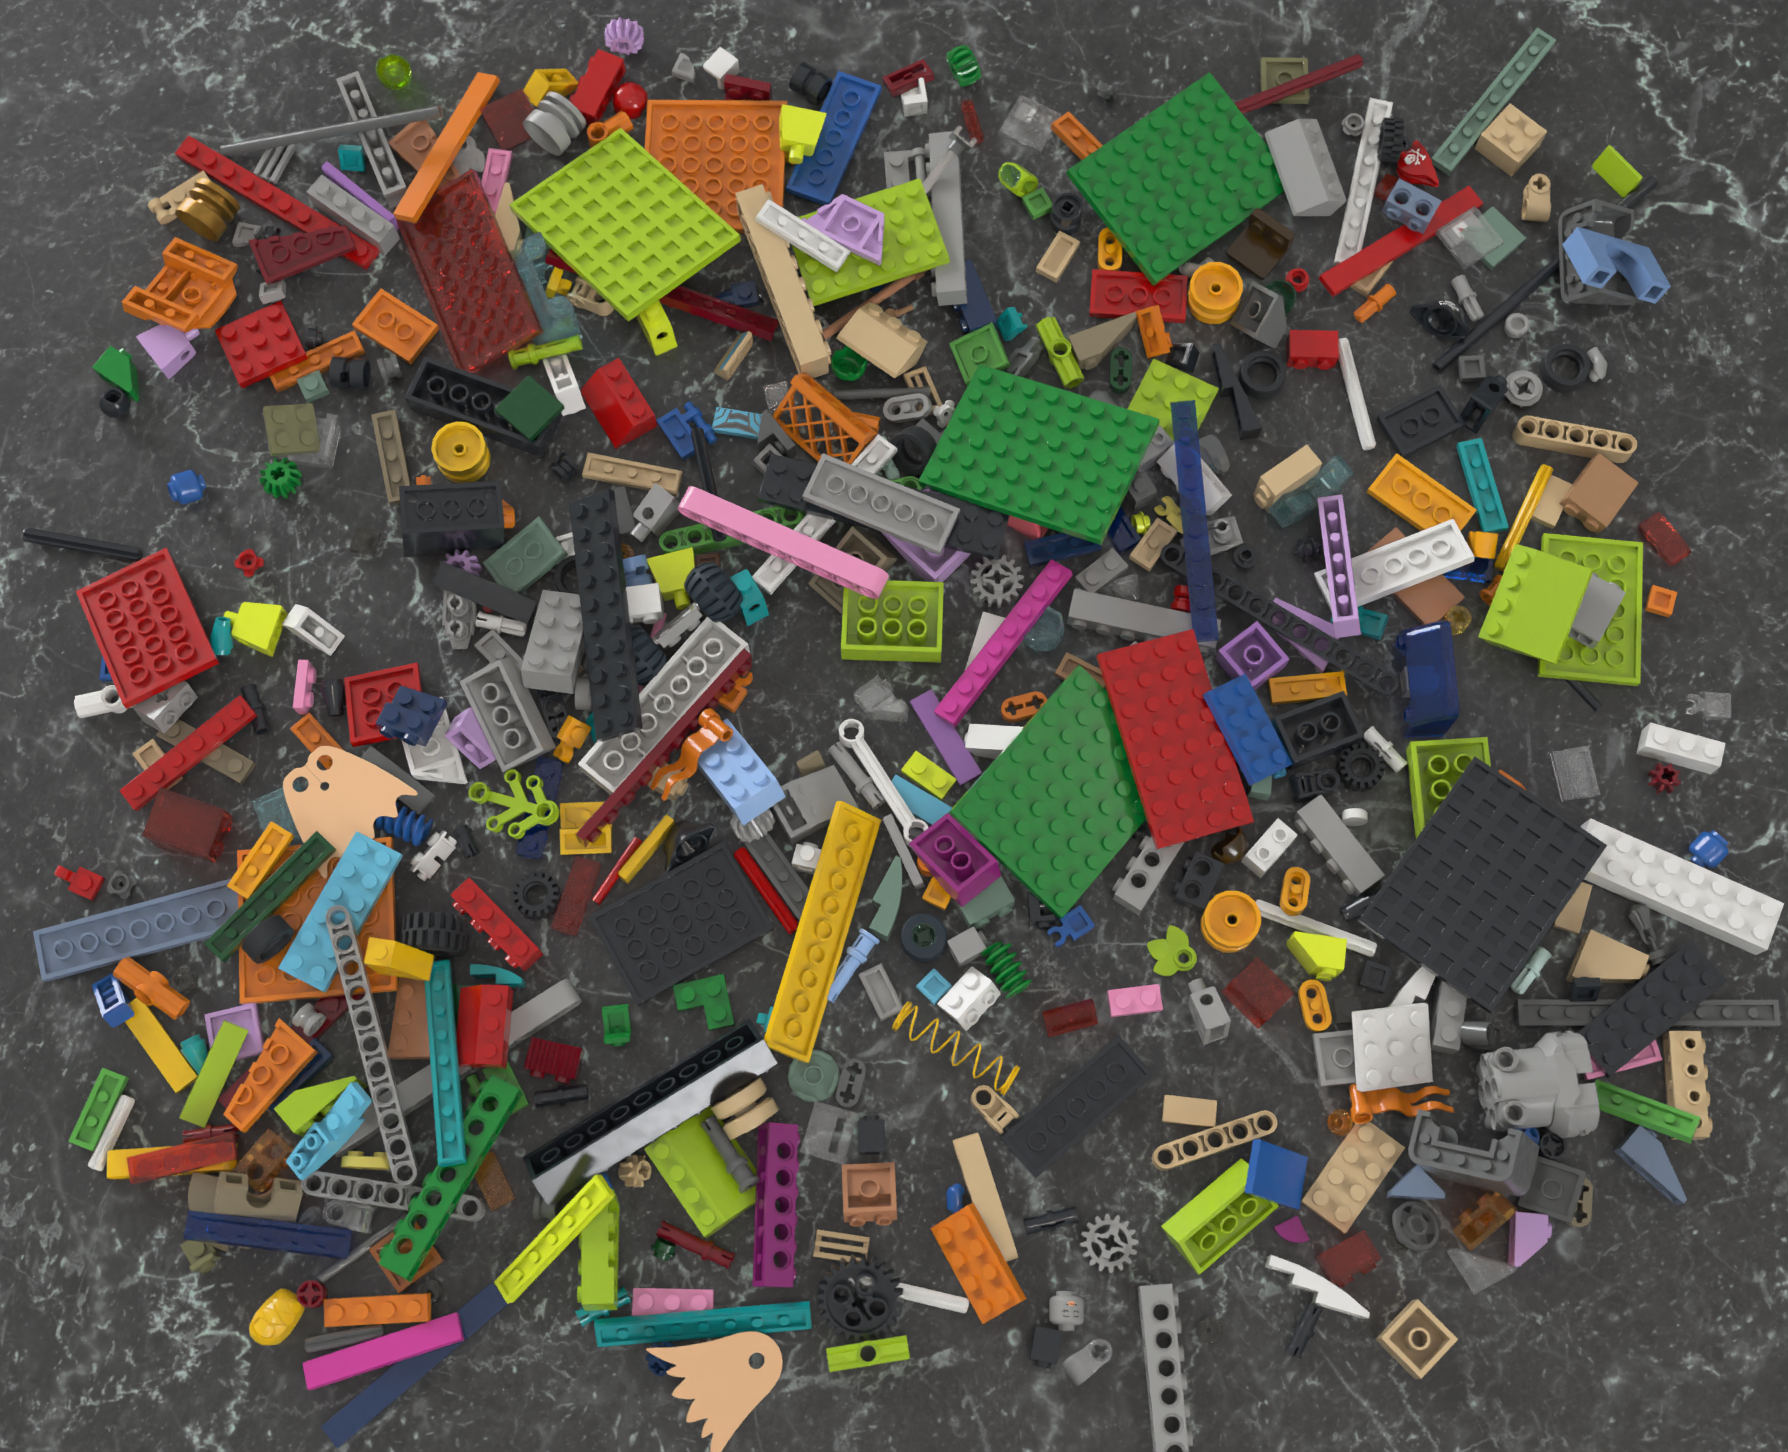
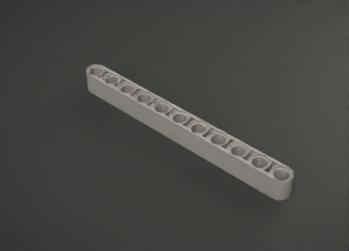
M336 905L327 911L325 915L326 924L394 1181L398 1184L411 1186L419 1178V1169L355 925L350 912L345 907ZM337 913H344L346 916L345 921L340 925L333 924V917ZM344 938H351V947L347 950H341L339 948L340 941ZM350 963H358V972L354 975H347L346 967ZM357 988H364L365 997L360 1001L353 1000V991ZM364 1013H371V1023L367 1026H361L359 1024L360 1016ZM371 1038H376L379 1041L378 1048L373 1052L367 1051L366 1042ZM379 1063L384 1064L386 1071L383 1076L374 1077L372 1074L373 1067ZM384 1089L392 1091V1098L387 1103H381L379 1100V1094ZM394 1114L397 1115L399 1118L398 1126L394 1129H388L386 1126L387 1117ZM398 1140H403L406 1144L405 1151L400 1155H395L392 1151L393 1144ZM404 1166H410L413 1170L412 1177L407 1181H402L399 1177V1172Z
M569 979L558 982L511 1013L508 1050L568 1013L582 1002ZM431 1064L397 1085L405 1116L433 1099ZM459 1067L460 1081L480 1068ZM388 1090L379 1096L380 1102H389L392 1098V1091ZM373 1101L362 1114V1117L365 1119L364 1122L335 1153L336 1157L347 1154L348 1151L355 1149L381 1132ZM394 1114L387 1117V1128L399 1120L397 1115Z

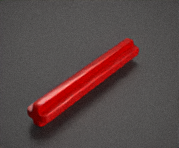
M742 847L735 851V859L788 934L795 933L799 923L746 848Z

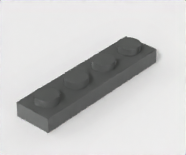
M768 832L766 836L760 837L759 840L754 839L750 843L744 842L746 848L800 922L809 889Z

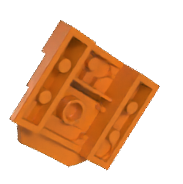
M175 237L162 252L165 264L163 269L145 290L137 286L133 287L122 301L123 310L142 320L150 319L161 325L171 326L184 333L192 329L211 328L223 316L237 296L232 279L238 266L234 262Z

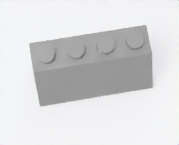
M1297 119L1264 134L1293 216H1331L1347 201L1317 119Z
M514 658L499 659L459 681L502 772L532 761L556 748L529 689L523 687L522 675Z

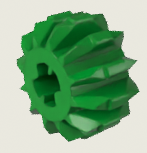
M967 45L957 46L947 53V63L952 75L960 86L971 85L981 78L979 63Z
M274 457V463L265 462L267 469L260 470L262 478L259 479L261 486H264L263 490L266 494L272 493V496L276 499L282 494L287 499L290 491L296 494L294 487L301 486L299 478L302 477V473L298 470L295 462H290L285 457L279 461L278 458Z

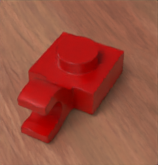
M58 865L54 873L58 878L71 883L68 888L69 891L91 901H94L105 880L104 877L82 867H79L77 873H74Z

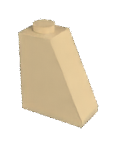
M1589 930L1583 935L1566 981L1572 982L1574 978L1589 977L1600 978L1601 983H1634L1646 976L1649 970V964H1646L1649 955L1594 930Z

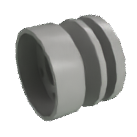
M548 92L544 100H541L538 104L539 110L534 109L523 121V126L528 135L541 148L550 154L561 156L571 144L570 138H576L579 132L585 128L586 121L581 112L568 99L558 93Z

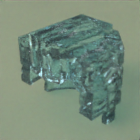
M1048 606L1042 618H1039L1031 630L1024 636V644L1036 652L1054 650L1062 641L1065 632L1061 613Z

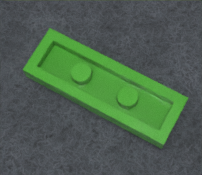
M105 1068L101 1069L68 1142L91 1151L95 1150L119 1097L122 1095L129 1080L128 1077Z

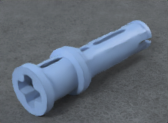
M862 928L859 930L860 935L854 944L846 949L847 955L836 970L829 995L827 996V999L833 1004L861 963H866L868 960L866 956L873 946L880 942L875 936Z

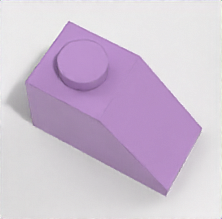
M472 707L455 716L444 736L479 769L495 761L496 757Z
M1524 1212L1510 1213L1508 1268L1520 1267L1548 1242V1238L1552 1234V1224L1548 1222V1215Z

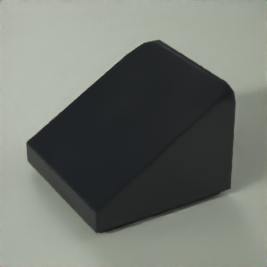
M1172 343L1173 346L1170 348L1165 364L1186 372H1194L1199 357V351L1193 343Z

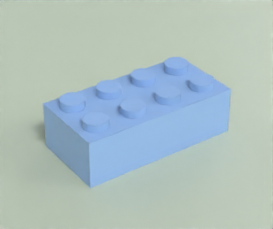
M727 718L723 722L733 730V736L726 742L719 739L713 746L703 751L698 758V768L744 826L784 799L785 795L774 775Z

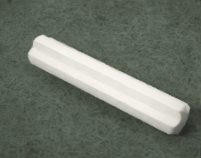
M126 1095L119 1097L88 1163L90 1168L97 1171L104 1169L107 1162V1151L113 1150L135 1103L133 1098Z

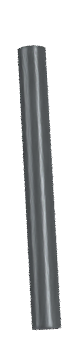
M930 387L834 390V397L838 400L892 398L916 393L928 397L931 396Z
M406 1211L317 1274L319 1281L322 1284L367 1253L371 1247L392 1233L397 1223L401 1219L404 1220L408 1212Z

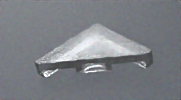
M1451 1247L1447 1250L1474 1295L1517 1271V1268L1513 1265Z

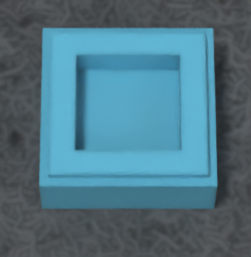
M934 968L916 985V989L933 1005L952 988V985Z

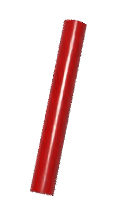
M637 837L632 839L592 898L593 902L601 905L620 877L618 872L643 843Z

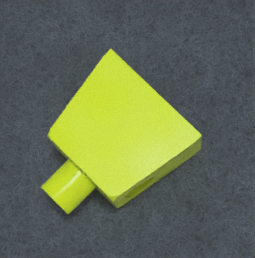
M782 104L779 116L780 149L790 152L788 160L791 163L801 164L803 162V155L813 156L824 125L826 113Z
M659 300L637 315V320L655 356L678 347L671 323ZM660 333H663V335H665V337L663 338H657V336Z
M693 548L648 558L649 569L655 582L659 584L664 601L674 599L676 609H686L690 605L689 594L684 588V583L688 574L696 567Z
M243 602L238 613L226 611L223 617L231 619V635L236 641L273 657L283 629L282 623L288 613L280 605Z

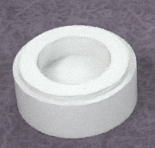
M1360 808L1346 809L1342 812V821L1348 826L1364 825L1368 822L1367 811Z

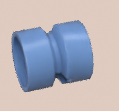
M646 555L623 559L626 587L653 584L651 575L646 573L649 569Z

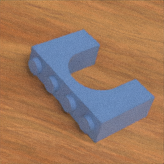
M1577 227L1562 244L1583 284L1602 289L1618 270L1629 282L1637 299L1654 304L1671 287L1649 247Z

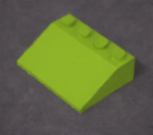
M1515 544L1478 637L1490 645L1557 665L1594 570L1533 548Z
M887 580L878 599L869 598L844 587L841 658L843 660L941 663L944 582Z
M1487 737L1411 741L1406 748L1415 837L1419 836L1474 757H1477L1491 767Z
M711 1106L704 1109L699 1115L693 1116L681 1123L678 1128L668 1131L644 1148L706 1239L753 1206L756 1197V1185L744 1193L738 1191L739 1186L731 1174L729 1175L726 1172L727 1165L705 1130L701 1127L702 1122L707 1123L706 1119L715 1116L710 1108ZM717 1119L723 1129L724 1122L722 1119ZM735 1138L731 1139L730 1141L739 1153V1155L747 1158V1165L753 1172L754 1176H756V1168L754 1167V1165L751 1163V1161L749 1160L745 1152L742 1150L738 1142L735 1140Z

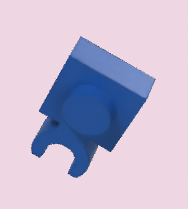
M1079 905L1059 919V922L1062 924L1061 927L1055 926L1050 928L1047 935L1048 937L1054 933L1060 935L1061 939L1054 944L1058 948L1065 943L1066 937L1070 936L1074 942L1095 928V925L1083 907Z

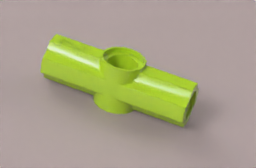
M1049 316L1042 319L1036 324V329L1049 354V362L1055 367L1064 388H1074L1084 381V376L1072 354L1071 344L1065 339L1055 317ZM1061 350L1065 352V354L1057 355L1055 351Z
M906 1335L826 1348L830 1372L910 1359ZM865 1346H872L876 1351L875 1358L870 1362L862 1360L860 1352Z

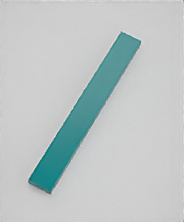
M449 959L433 962L430 981H424L439 1167L467 1163L451 962Z
M810 1301L595 1319L594 1327L597 1347L723 1337L742 1332L770 1333L812 1329Z

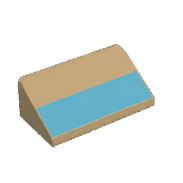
M750 331L737 336L715 368V374L727 381L731 378L754 344Z

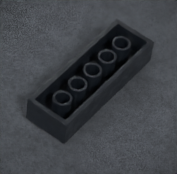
M424 356L405 396L410 410L448 424L467 422L476 426L484 437L542 458L562 418L560 413L530 442L496 413L494 409L514 388Z

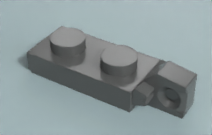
M1032 336L1024 347L1020 349L1016 347L1008 358L1011 367L1002 371L1024 378L1044 349L1040 339Z

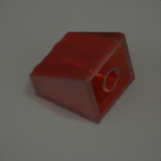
M160 788L142 836L158 848L215 863L216 858L222 854L224 836L232 827V815L222 808Z

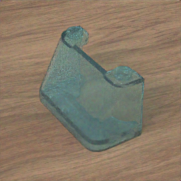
M541 232L525 238L508 271V284L535 346L578 334L582 339L578 320L569 299L563 296L548 299L542 286L543 283H546V271L553 269V266L545 263L548 252Z

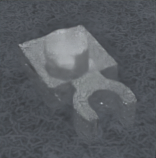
M1705 692L1702 694V698L1697 694H1688L1685 697V701H1692L1695 704L1694 708L1688 707L1685 709L1686 714L1693 715L1698 711H1703V719L1729 720L1731 718V693Z

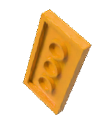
M1397 453L1366 492L1420 531L1454 519L1461 532L1477 511Z

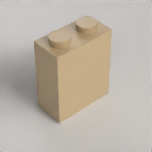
M1305 445L1260 477L1254 492L1255 502L1260 508H1264L1270 513L1313 483L1322 462L1310 447Z

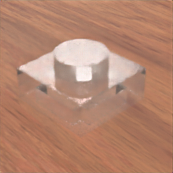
M786 381L763 386L769 412L778 408L789 391Z

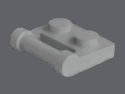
M918 147L908 151L884 152L886 189L910 181L908 161H915L916 179L920 178L922 183L925 181L924 159L926 158V152L924 148Z

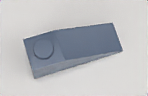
M1641 1125L1633 1127L1614 1149V1152L1675 1206L1684 1204L1687 1198L1662 1143L1656 1139V1133Z

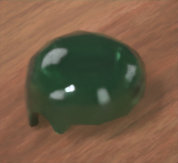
M1276 279L1264 286L1283 297L1285 315L1293 310L1297 295L1296 289L1290 282Z

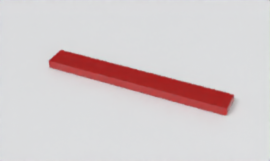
M1468 186L1440 203L1423 234L1409 229L1404 224L1320 275L1319 280L1331 296L1334 297L1465 216L1482 207L1483 202L1473 189Z

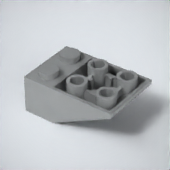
M834 765L781 786L785 798L771 807L792 845L828 826L836 801H843L859 808Z

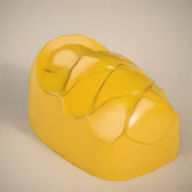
M283 1288L276 1291L264 1302L255 1313L249 1326L250 1336L255 1342L260 1345L269 1346L280 1344L287 1338L300 1320L305 1309L298 1302L297 1295L291 1290Z

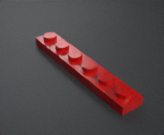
M239 695L119 791L134 810H140L258 715L245 698Z

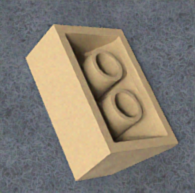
M870 302L856 311L836 338L893 378L898 377L917 364L928 342L918 332L908 329L899 319L889 316L882 311L880 306Z

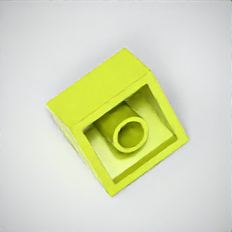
M1295 931L1287 940V948L1307 973L1316 976L1317 980L1332 981V978L1335 979L1344 970L1347 939Z

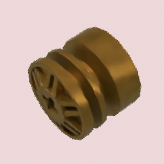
M198 178L194 184L195 187H192L189 191L191 198H184L175 213L195 233L208 240L217 242L227 229L224 221L231 222L234 219L233 214L236 215L241 207L237 200L219 185L207 179Z

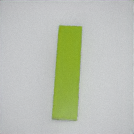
M223 1020L179 1116L180 1119L205 1128L247 1036L248 1029Z

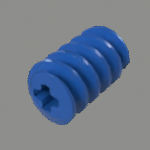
M397 802L398 816L396 818L381 816L376 819L375 825L378 830L385 829L387 834L394 833L396 838L403 837L405 842L412 841V844L416 847L420 846L427 839L433 825V819H430L427 824L425 823L426 816L424 814L417 820V812L415 810L407 815L408 808L406 806L398 811L399 804Z

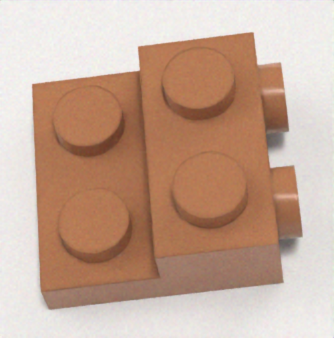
M895 1162L842 1165L844 1223L849 1222L853 1227H860L865 1225L867 1221H876L878 1225L885 1226L891 1224L892 1220H897Z

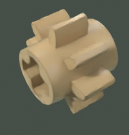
M632 1155L626 1158V1162L620 1163L619 1177L622 1181H625L626 1187H643V1180L650 1179L651 1166L645 1160L644 1155Z

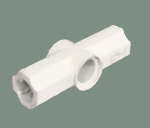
M115 685L106 686L101 691L75 696L74 700L79 718L108 712L123 713L127 709L122 704L120 697L117 702L111 704L112 698L119 695Z

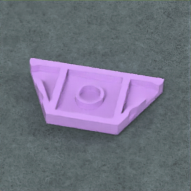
M842 194L830 204L817 209L818 213L806 220L805 217L801 219L850 250V252L879 266L881 265L885 224L884 213Z

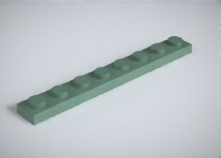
M1538 27L1431 158L1432 164L1447 175L1451 174L1480 138V135L1493 122L1551 50L1556 39Z

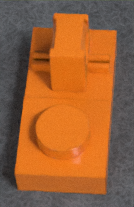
M1159 305L1136 311L1147 359L1170 352L1169 348L1173 344L1170 333H1165Z

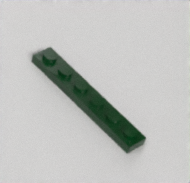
M316 831L204 944L222 962H225L242 945L250 931L259 923L269 918L337 849Z

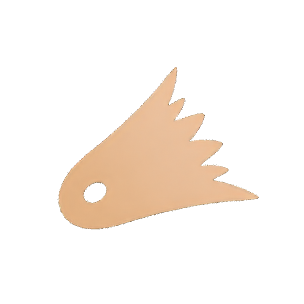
M742 1332L688 1346L646 1348L654 1356L676 1365L668 1370L667 1374L675 1377H685L675 1388L672 1395L681 1399H695L690 1406L686 1421L695 1422L707 1418L701 1437L704 1438L713 1433L710 1452H722L731 1436L748 1414L775 1386L782 1371V1354L778 1345L769 1336L759 1332ZM753 1353H761L764 1356V1364L759 1369H753L749 1365V1358Z

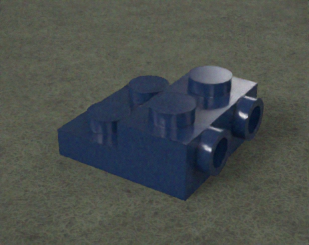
M400 685L392 702H386L375 724L380 730V734L387 738L393 739L396 737L411 746L418 744L426 747L447 706V702L445 699Z

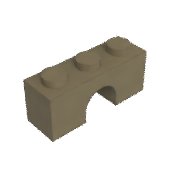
M220 1171L214 1195V1213L227 1217L233 1215L246 1216L254 1220L260 1218L273 1219L281 1223L287 1221L296 1222L303 1194L301 1181L274 1178L273 1185L268 1192L255 1195L248 1191L247 1174Z

